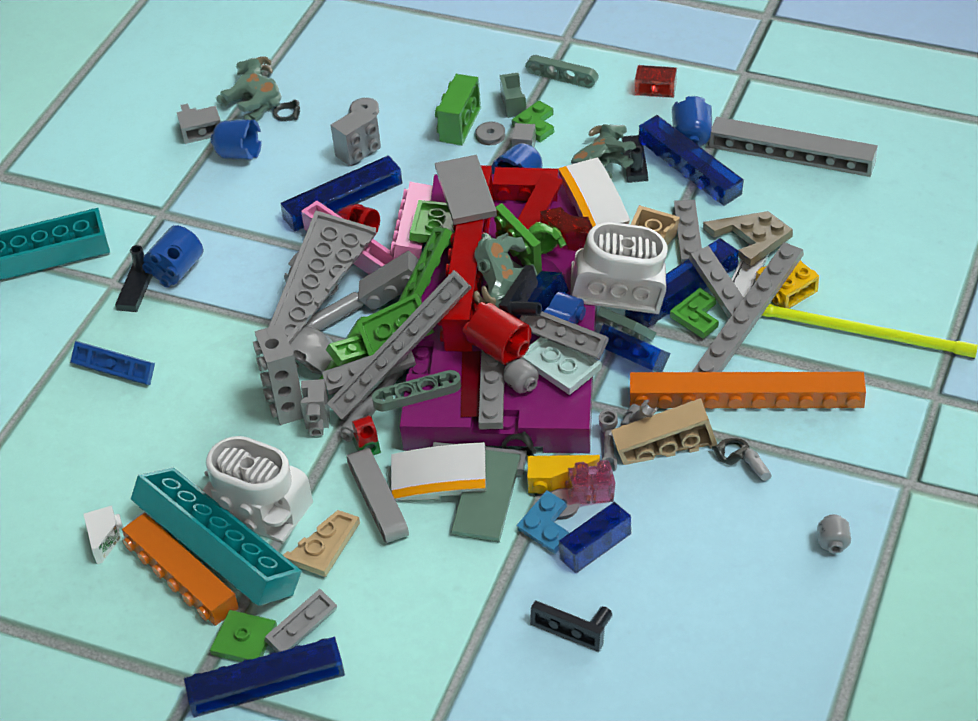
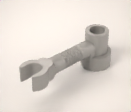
M645 400L641 406L632 404L620 425H627L645 417H652L658 408L648 406L649 400Z
M610 409L603 410L599 414V425L604 435L603 471H605L607 463L614 465V471L617 469V459L614 457V441L611 430L617 426L618 416L615 411Z

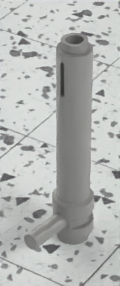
M353 292L315 313L305 326L321 331L362 308L364 303L359 300V292Z
M407 369L388 375L351 413L340 430V435L344 440L348 442L353 440L354 430L352 421L369 415L372 417L376 409L373 407L372 401L373 392L380 388L394 385L398 378L405 374Z

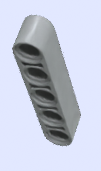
M370 448L346 455L350 471L384 542L389 543L408 536L409 531L406 521Z

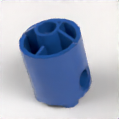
M173 225L145 254L142 267L145 272L152 274L158 279L162 286L170 287V285L178 283L203 255V246L192 231L179 225Z

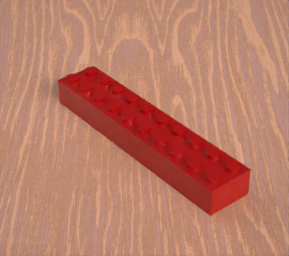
M481 165L490 194L494 200L492 168L488 165ZM491 217L456 225L453 224L455 233L451 235V246L453 248H449L448 251L450 264H446V277L455 270L472 288L438 322V325L442 326L440 329V342H444L445 351H473V345L468 343L466 335L463 334V327L467 322H470L475 314L477 305L473 298L474 292L478 291L479 294L481 293L483 275L477 267L475 249L478 242L482 239V234H489Z

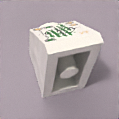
M112 506L83 514L97 564H101L121 539L119 528H123L120 514H114Z

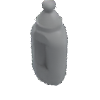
M748 448L744 454L745 462L749 464L761 480H769L772 477L770 471L760 459L758 453Z

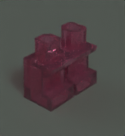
M601 460L597 463V466H588L585 462H576L574 468H568V481H565L564 488L569 505L578 503L590 504V500H592V503L614 502L616 483L610 462L608 460Z

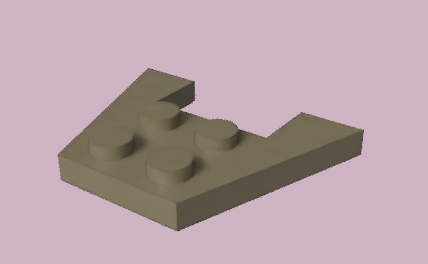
M769 211L703 222V229L714 238L733 231L750 246L739 249L738 256L750 267L782 245L783 242L793 237V229Z

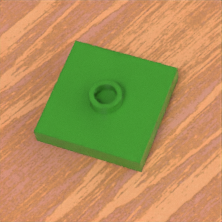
M229 610L210 649L211 655L259 666L268 646L264 641L265 636L277 626L276 620Z

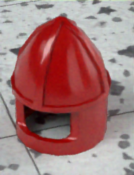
M361 204L349 205L337 212V215L343 219L376 228L375 235L377 234L380 226V214L377 210Z

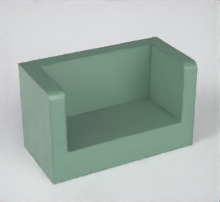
M519 73L499 75L501 96L507 118L516 117L526 110V97L522 94L520 88Z

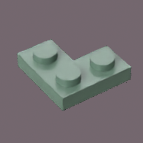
M600 307L597 314L605 318L603 323L616 328L617 324L623 326L621 331L644 341L645 337L653 340L657 333L636 321L604 307Z

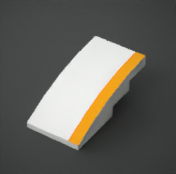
M598 157L558 168L571 205L575 206L580 221L583 220L588 233L594 226L600 223H630V218L624 204Z
M485 442L435 446L391 454V493L395 501L440 499V496L461 495L462 492L486 491Z

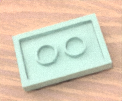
M542 337L532 343L527 353L520 357V359L528 361L536 368L539 375L569 395L602 369V363L597 359Z

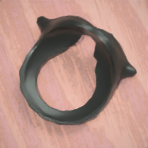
M294 99L276 106L273 110L274 117L280 121L297 120L300 115L299 101ZM295 108L290 116L281 117L278 115V112L282 109Z
M526 432L509 435L502 442V449H510L507 447L509 441L521 440L527 447L518 450L527 451V456H534L536 453L532 439Z
M738 438L724 439L716 446L711 447L715 451L717 458L728 465H733L740 459H744L745 451L750 448L746 441ZM740 443L746 445L731 453L727 458L724 456L726 444Z

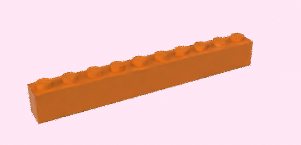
M630 372V407L632 404L641 406L645 400H649L647 404L651 408H675L701 398L704 408L710 409L864 408L866 386L864 372Z

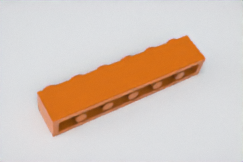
M145 512L122 528L125 538L123 543L130 552L134 550L144 565L149 564L158 578H164L173 592L176 593L178 591L188 606L191 607L193 605L203 620H209L217 626L226 618L229 610L236 611L239 609L235 593Z

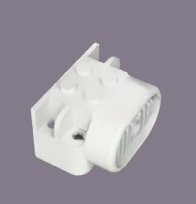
M605 222L594 226L587 235L584 248L576 252L575 261L571 263L570 295L583 299L584 304L659 314L666 293L665 259L668 248L665 240L654 230L642 226Z
M243 436L229 437L219 441L211 448L207 455L206 467L210 480L203 491L253 532L284 543L313 503L309 480L306 474L300 469L290 466L286 455L281 450Z

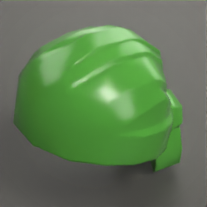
M537 222L528 229L541 243V254L550 252L557 244L560 248L566 245L561 231L556 227L552 228L547 224Z

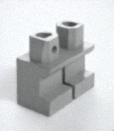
M325 380L301 381L303 395L301 407L306 429H309L310 436L324 435V428H329L330 418Z

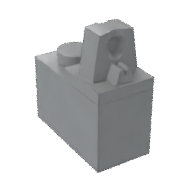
M188 104L180 105L182 111L177 112V117L184 143L188 144L211 138L216 125L221 122L216 106L196 110V108L190 109Z

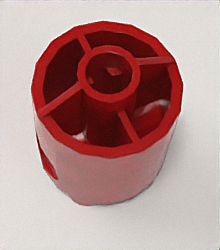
M481 302L477 305L475 314L470 322L464 325L463 334L466 335L468 343L479 347L487 355L507 365L509 362L520 359V357L527 353L530 346L531 327L510 313L499 309L495 304Z

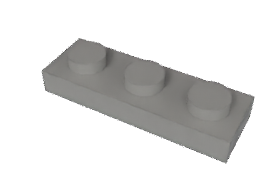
M318 589L268 633L264 641L281 657H284L337 609V605L321 589Z

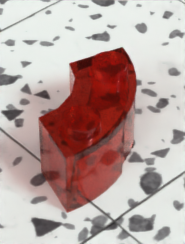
M562 207L540 211L541 223L547 224L552 228L556 227L561 231L568 250L578 251L584 248L587 235L593 228L588 216H572L566 213Z

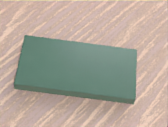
M485 449L486 491L462 492L452 527L453 535L500 542L521 460L520 454Z

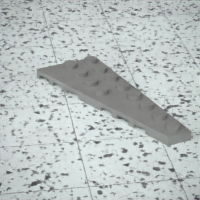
M315 210L269 327L282 324L289 344H291L372 241L376 228Z

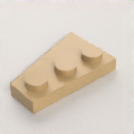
M337 510L316 527V532L307 539L304 537L298 542V546L293 551H287L283 556L298 568L326 577L359 526V517Z

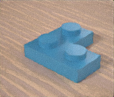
M548 490L516 525L520 532L554 554L571 537L567 530L554 522L567 507L566 502Z

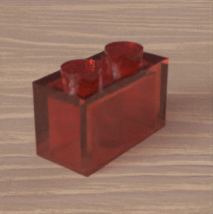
M637 66L635 95L674 98L677 85V67Z

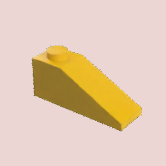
M600 455L528 456V493L543 494L547 490L551 492L556 489H563L599 475Z

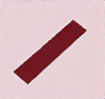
M480 351L462 352L461 417H479Z

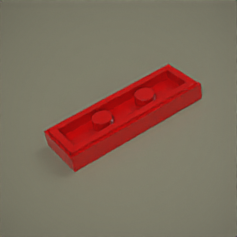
M546 172L542 173L518 218L527 229L537 222L542 223L563 184V179Z

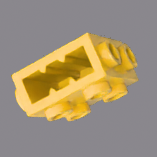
M800 260L772 302L779 307L790 309L818 292L819 275ZM766 266L761 267L758 271H756V280L759 278V276L766 268Z

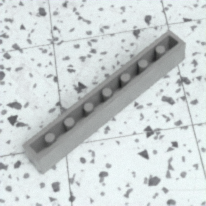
M721 117L715 118L709 140V148L868 177L872 175L878 145Z

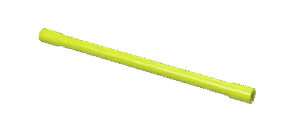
M769 304L761 315L953 352L957 355L976 358L978 349L977 344L915 334L778 307L773 304Z

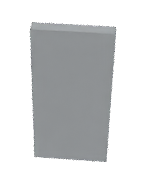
M477 155L435 163L436 173L454 225L497 216V211Z

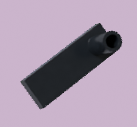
M642 135L624 136L621 138L622 142L632 141L636 145L635 149H629L623 153V155H628L629 158L633 159V163L625 168L627 182L648 181Z
M135 245L130 248L133 264L115 303L117 311L138 312L153 276L145 272L142 267L145 256L142 246Z
M525 265L500 302L499 309L515 317L518 315H541V303L527 302L538 285L533 265Z
M535 600L531 606L530 625L599 652L604 643L605 626L613 614L609 608L602 606L589 622Z

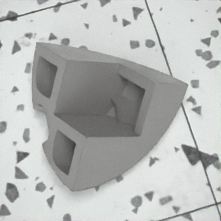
M304 326L290 344L295 360L300 361L312 373L322 375V372L325 371L332 360L326 351L327 346L332 343L331 339L315 328Z

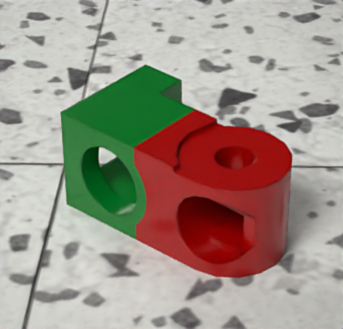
M369 415L352 421L354 430L353 442L357 451L363 450L368 444H373L374 447L371 449L373 456L380 454L379 440L372 417Z

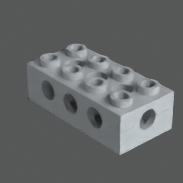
M282 324L254 331L256 341L253 342L256 355H260L256 360L259 370L263 371V373H260L263 387H267L263 389L266 401L272 403L269 405L272 417H277L280 425L303 419L301 407L303 397L295 357Z

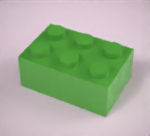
M455 74L453 80L449 82L447 92L442 95L441 103L435 109V118L438 120L436 131L439 133L440 142L463 145L481 109L479 77Z

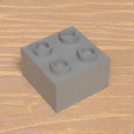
M363 106L330 125L335 156L350 167L381 148L377 116Z

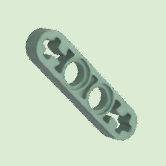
M532 55L525 64L527 71L531 74L587 88L593 87L599 78L598 73L592 68L539 55ZM549 66L554 67L557 72L551 71ZM567 70L572 71L575 76H570Z
M448 370L380 388L372 394L373 407L377 411L384 412L455 393L461 388L460 375L456 371ZM426 385H432L434 387L433 389L428 391L422 389ZM403 391L411 392L409 396H400V393Z

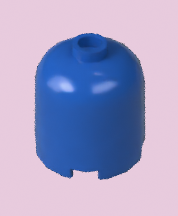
M687 96L684 101L679 103L676 101L672 106L673 134L680 145L686 148H698L706 144L710 139L712 131V106L707 104L702 97Z
M255 120L221 121L216 125L211 135V144L215 152L222 158L253 160V157H258L261 151L262 141H258V132H261V129Z
M521 143L514 145L492 163L491 168L492 174H494L495 167L542 168L543 163L540 153L534 147Z

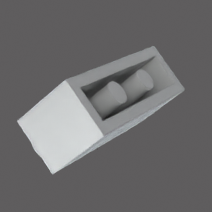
M408 250L359 281V300L374 311L402 294L419 259Z

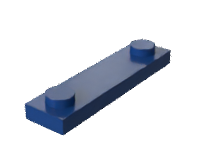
M75 341L70 361L73 364L145 385L151 384L155 367L153 362L80 341Z

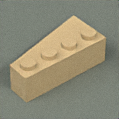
M639 205L630 225L654 230L663 237L668 245L677 235L680 217Z
M701 398L611 430L623 465L654 460L655 455L670 457L675 456L677 451L688 449L689 453L699 451V447L709 446L711 449L712 446L717 445Z

